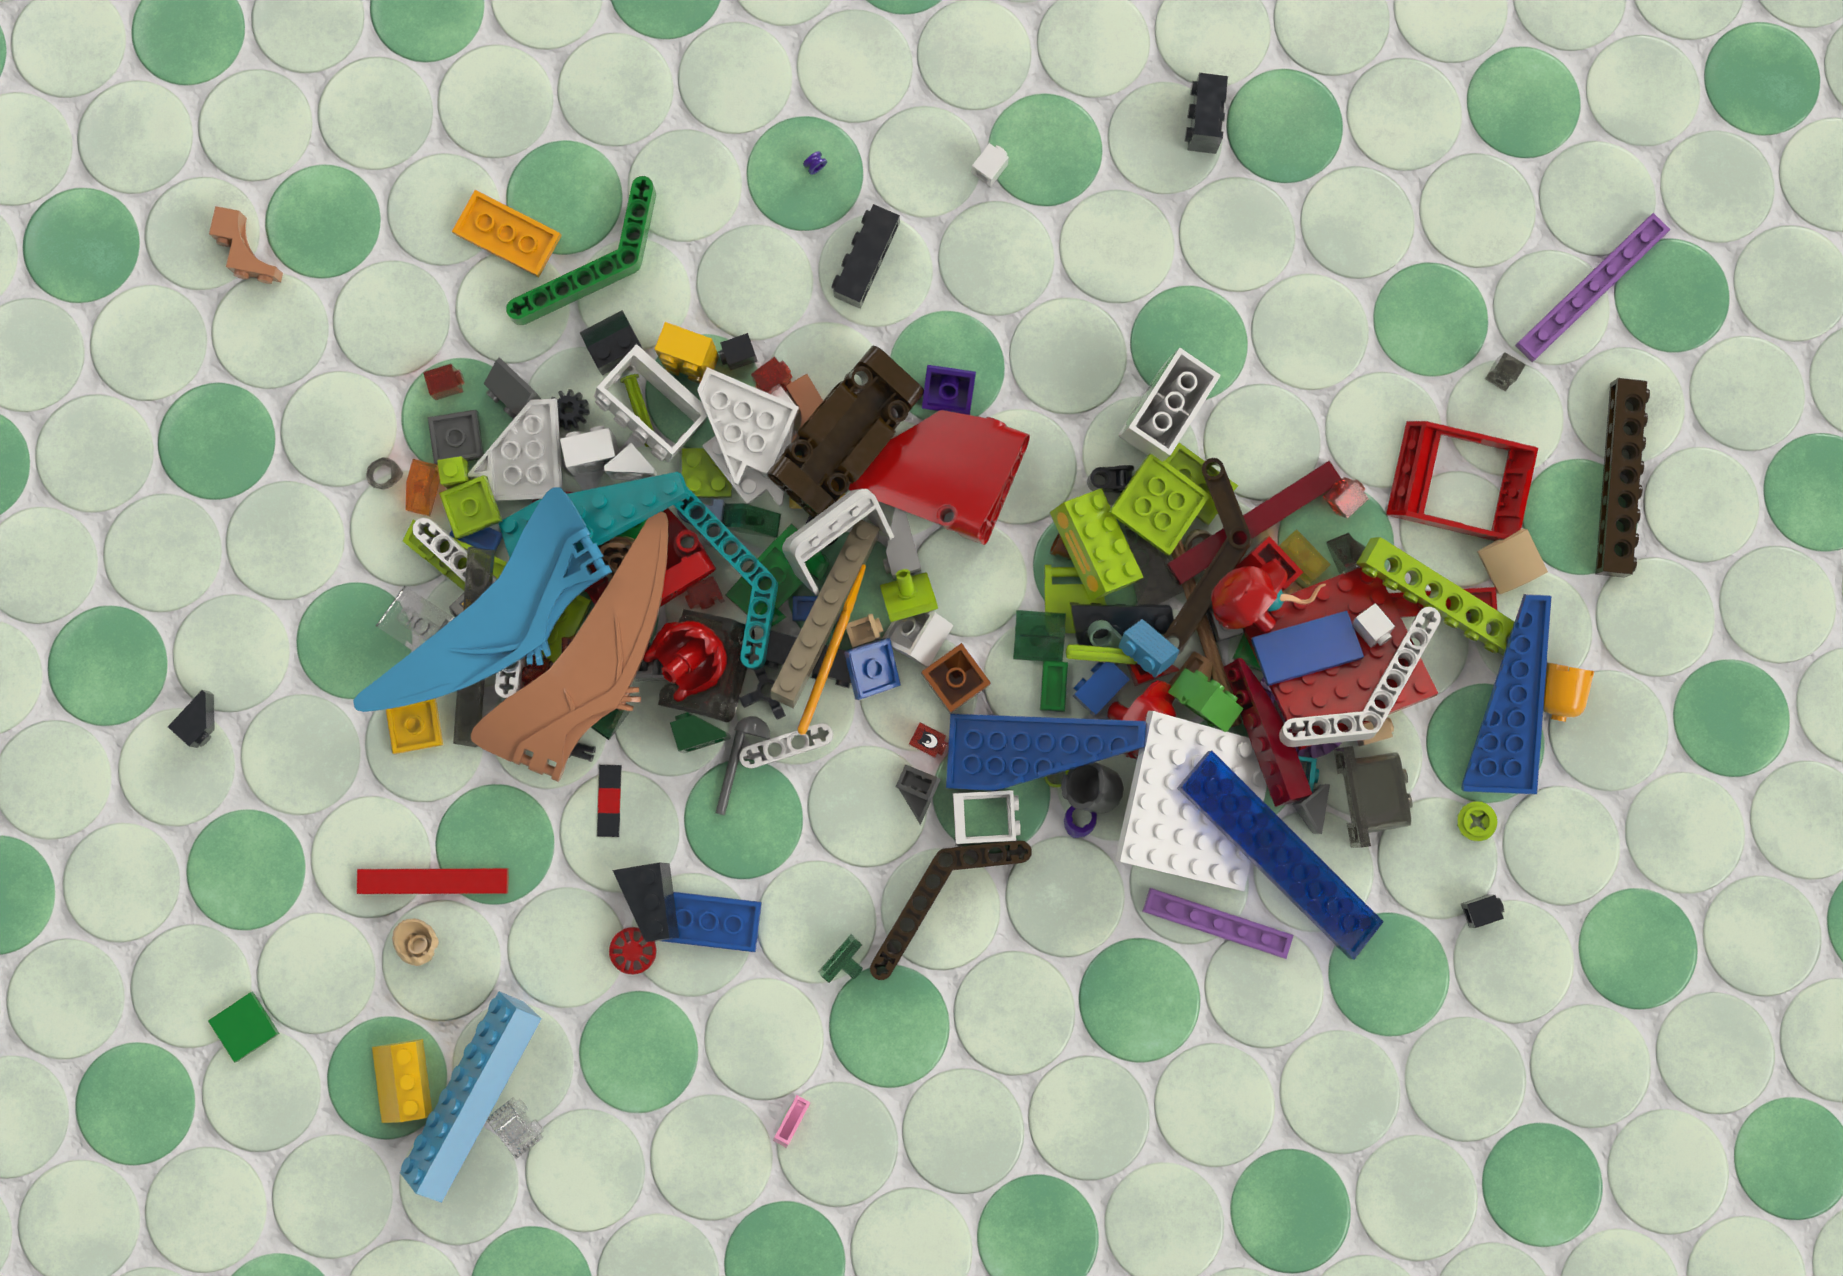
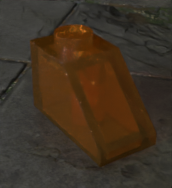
M412 459L406 481V511L431 516L440 484L438 465Z

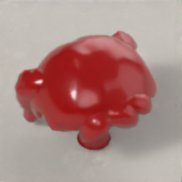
M696 621L664 624L643 658L645 662L658 659L664 666L662 667L664 678L679 686L673 695L674 700L677 702L684 700L687 696L695 695L716 686L727 665L726 651L720 638L712 629Z

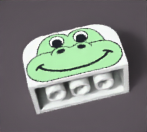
M1179 348L1168 358L1156 374L1118 436L1145 455L1152 454L1163 462L1172 454L1221 375Z

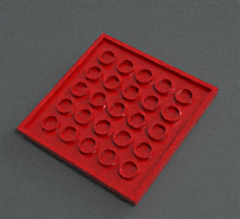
M1362 567L1289 594L1301 600H1307L1319 585L1326 584V586L1320 588L1315 600L1311 603L1298 604L1292 601H1284L1278 610L1267 611L1277 620L1276 626L1270 631L1273 632L1344 611H1348L1353 624L1357 616L1376 603L1395 626L1390 633L1392 637L1381 646L1377 643L1371 648L1355 630L1364 655L1361 660L1269 685L1285 721L1292 718L1362 712L1405 637L1407 629L1386 586L1382 584L1383 580L1377 576L1373 578L1362 572ZM1253 623L1250 626L1244 627L1243 631L1258 661L1251 639L1263 634ZM1421 657L1388 715L1437 696L1438 691ZM1398 659L1400 665L1409 667V663L1405 659ZM1386 680L1390 687L1397 688V683L1394 680ZM1374 700L1378 708H1386L1383 701ZM1362 721L1363 725L1370 723V721ZM1337 724L1341 732L1349 731L1345 724ZM1312 726L1315 734L1322 735L1324 733L1321 727ZM1290 729L1293 737H1295L1297 733H1293L1292 729ZM1312 745L1298 746V749L1300 751Z

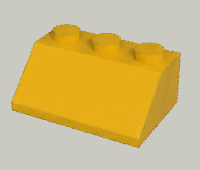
M423 1039L372 1047L381 1122L396 1123L427 1118L432 1112Z

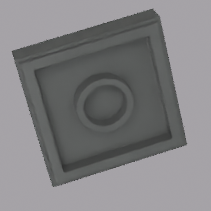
M477 410L428 417L435 466H438L437 460L462 456L467 461L479 460L484 455Z

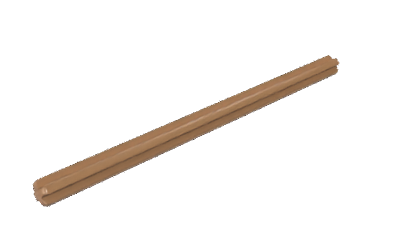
M1182 539L1171 553L1173 560L1185 553ZM1194 577L1182 584L1186 599H1188L1196 587ZM1205 615L1196 630L1205 657L1213 663L1212 678L1225 687L1223 692L1227 690L1232 693L1207 615ZM1240 714L1231 727L1242 724Z

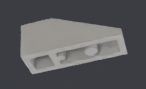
M895 508L891 525L894 538L888 539L887 559H883L886 574L891 573L893 579L896 578V572L901 569H908L910 574L921 571L906 512Z

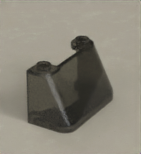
M683 609L678 623L696 621L712 629L723 643L727 655V665L716 686L695 695L687 696L680 702L675 701L673 698L679 686L676 683H667L660 690L658 705L717 721L730 722L735 716L747 672V667L741 661L746 624L730 618ZM753 629L751 637L755 640V631Z

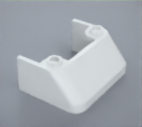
M857 489L848 492L788 537L783 544L782 551L794 574L816 596L820 592L804 562L865 516H868V519L875 526L879 527L890 540L894 538L876 496L868 489Z

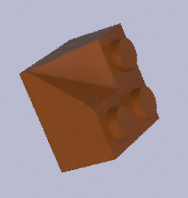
M962 643L921 672V675L950 714L991 684Z

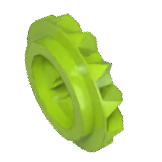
M1470 802L1462 806L1457 815V827L1461 831V835L1471 841H1484L1490 838L1497 828L1496 813L1492 807L1484 802ZM1470 814L1474 817L1482 816L1480 823L1483 828L1479 826L1469 828L1473 822Z

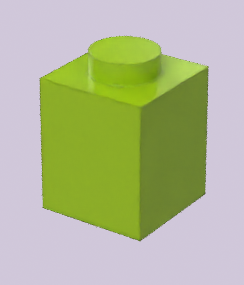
M462 456L437 460L440 483L446 489L471 480L468 477V461Z

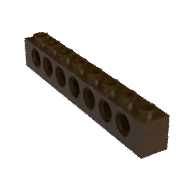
M1617 378L1610 383L1595 575L1625 578L1633 575L1637 567V558L1634 557V553L1639 542L1636 526L1641 517V511L1638 509V500L1641 498L1643 491L1642 485H1640V475L1644 471L1642 451L1646 447V437L1643 434L1644 427H1646L1648 422V413H1645V408L1650 397L1647 381ZM1626 401L1633 405V411H1629L1626 408ZM1624 425L1630 427L1631 435H1627L1624 432ZM1622 449L1629 452V459H1625L1622 456ZM1620 473H1624L1627 476V484L1620 480ZM1618 497H1622L1626 501L1625 508L1619 505ZM1617 521L1622 522V524L1624 525L1623 532H1620L1617 529ZM1615 545L1621 547L1622 556H1618L1615 553Z

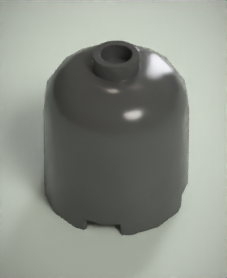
M1097 762L1070 769L1067 775H1063L1061 784L1062 795L1072 807L1093 813L1112 811L1119 805L1123 797V782L1118 773Z

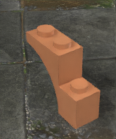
M215 206L209 235L216 240L217 244L230 247L226 267L234 273L233 276L241 279H248L249 276L255 277L258 281L266 284H272V281L281 282L283 273L277 267L258 260L250 249L246 237L247 218L238 210Z

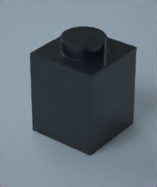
M748 333L720 342L722 350L718 351L723 365L728 364L730 371L758 361Z
M1487 894L1461 903L1470 928H1478L1504 919L1502 912H1504L1503 903L1494 894Z

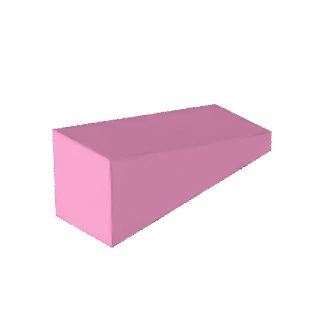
M796 1095L773 1139L774 1142L787 1148L810 1105L809 1101Z

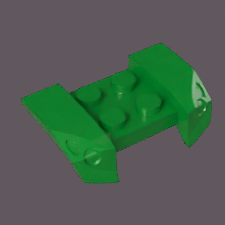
M792 523L757 558L778 583L771 627L786 618L778 609L803 583L794 574L782 551L785 540L798 531ZM820 550L804 563L809 573L821 581L829 566V559ZM753 563L745 572L749 573L753 571L755 563ZM741 576L725 596L748 615L752 586ZM763 579L759 585L760 589L764 591L770 589L772 580ZM766 603L758 604L755 608L756 614H765L768 610V605Z

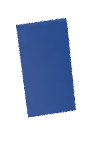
M1348 611L1252 637L1251 639L1267 686L1361 660L1364 657Z
M673 892L679 938L663 940L662 942L756 952L762 902Z

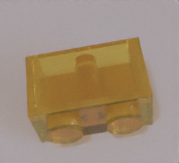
M1297 529L1278 545L1304 572L1299 577L1307 585L1317 579L1331 565Z

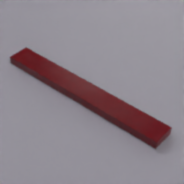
M1331 462L1324 463L1244 514L1243 517L1251 538H1255L1341 483L1343 480ZM1224 528L1167 564L1179 585L1208 568L1227 538ZM1239 533L1234 537L1233 542L1236 545H1242L1246 542L1247 536Z

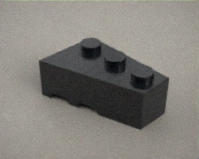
M1199 72L1197 80H1192L1190 95L1194 96V102L1189 104L1187 118L1191 119V126L1186 127L1184 140L1189 142L1188 151L1217 153L1223 139V131L1221 129L1222 121L1225 119L1224 104L1226 103L1228 76Z
M659 862L612 870L645 942L679 938L670 863Z

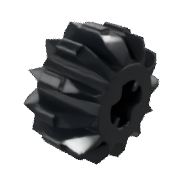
M568 389L565 396L562 391H559L560 398L557 399L559 428L564 425V430L569 431L571 425H573L578 430L579 421L583 424L587 422L583 415L590 414L589 409L585 408L589 403L586 399L582 400L583 395L580 392L574 395L573 390ZM566 407L572 408L573 412L566 413L564 410Z

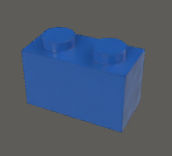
M1099 661L1090 670L1093 675L1088 680L1082 678L1073 688L1077 691L1073 697L1093 716L1130 680L1112 662L1103 663Z

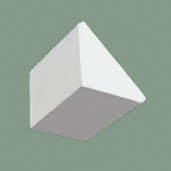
M632 443L604 466V471L611 480L633 481L658 476L655 469Z

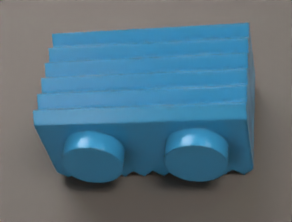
M1143 619L1124 632L1119 644V648L1127 656L1137 661L1143 670L1152 674L1153 677H1157L1174 664L1180 652L1178 648Z

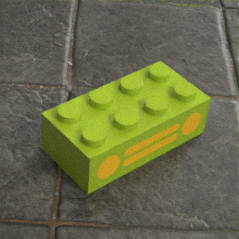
M1102 488L1065 501L1049 512L1091 601L1126 588L1143 578L1116 518L1108 513L1111 507Z

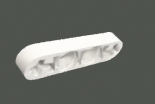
M823 723L810 726L807 732L811 731V736L818 734L819 728L828 731L829 735L826 736V741L824 742L820 738L812 740L815 743L813 746H810V741L806 734L801 735L806 743L802 749L798 750L794 749L791 745L792 738L800 735L798 731L743 748L739 756L740 762L746 768L752 769L828 745L833 739V731L827 724ZM772 743H778L782 747L781 754L777 757H772L768 753V746ZM763 746V752L767 758L766 761H762V756L755 758L754 764L744 760V757L748 756V751L751 750L753 754L761 752L758 747Z

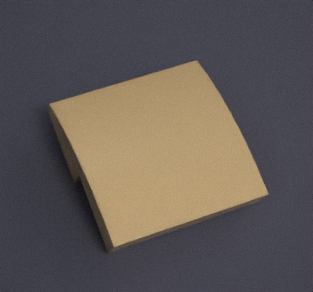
M1523 528L1506 539L1496 540L1477 551L1498 594L1518 588L1548 572L1528 529Z

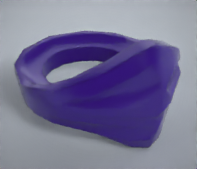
M1071 805L1064 816V825L1067 833L1073 838L1089 835L1097 824V813L1090 812L1092 818L1089 824L1084 825L1083 828L1078 827L1072 823V813L1076 808Z

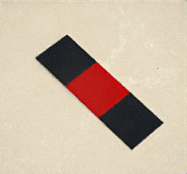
M599 765L597 837H619L622 765Z

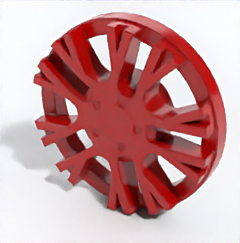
M629 927L621 930L610 943V960L619 971L626 974L634 975L646 971L656 958L657 948L655 942H647L642 946L640 943L644 940L642 935L639 941L634 940V931L640 932L638 927ZM626 932L629 933L631 941L629 942L627 941L625 936ZM619 937L624 940V946L615 944ZM652 946V955L645 954L643 949ZM614 949H622V953H614ZM623 956L625 959L619 965L615 958ZM641 956H644L649 962L646 964L640 959ZM627 960L631 961L629 970L625 969ZM636 960L642 966L639 970H634V962Z

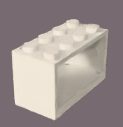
M637 344L597 386L594 394L595 403L603 411L609 410L615 416L614 420L621 427L625 428L627 426L633 431L632 436L640 444L644 445L646 443L653 449L651 453L660 461L665 460L669 462L708 419L702 402ZM630 365L695 422L678 439L679 441L673 447L669 446L642 422L638 416L633 414L607 391L613 383H616L621 378L620 375Z

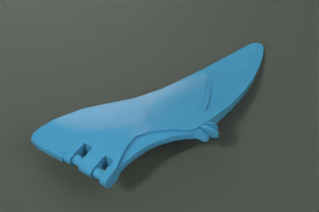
M551 488L541 499L525 526L500 577L472 605L361 691L353 700L354 708L357 711H378L438 698L480 682L526 656L527 665L533 664V655L536 657L537 666L543 665L542 650L546 657L551 656L547 640L564 610L586 588L612 572L609 565H605L602 559L603 554L597 544H593L589 537L591 533L586 527L585 522L562 488ZM579 542H581L584 547L582 551H580L576 545ZM591 564H594L597 569L594 573H592L589 567Z

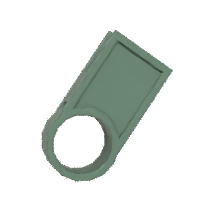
M1095 621L1088 628V636L1092 645L1119 648L1122 636L1107 621ZM1099 629L1109 630L1108 635L1104 638L1096 639L1093 637V634Z

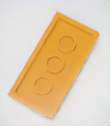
M474 190L452 230L454 235L538 278L562 236L550 227L477 190Z

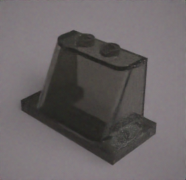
M1353 746L1333 750L1337 774L1343 773L1351 818V822L1346 823L1351 848L1371 846L1369 833L1411 826L1410 808L1413 807L1412 797L1406 790L1405 783H1408V775L1406 769L1402 768L1398 752L1355 758Z

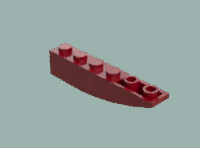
M1242 658L1227 664L1223 668L1232 693L1238 698L1236 703L1243 708L1240 714L1274 806L1278 807L1294 803L1312 795L1295 747H1288L1280 741L1279 733L1284 723L1264 688Z

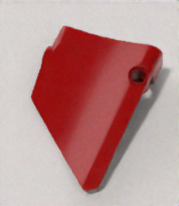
M941 410L892 438L860 478L849 485L848 490L868 489L876 496L878 502L942 525L945 529L955 531L966 539L986 545L1028 447L1030 434L1008 427L1002 421L992 417L983 418ZM954 512L953 520L946 523L944 521L946 514Z

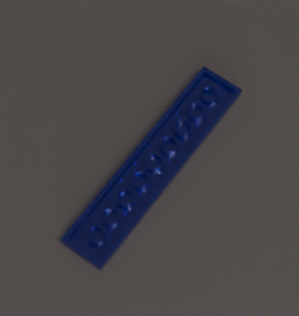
M1212 750L1207 751L1177 789L1349 959L1355 960L1384 921Z

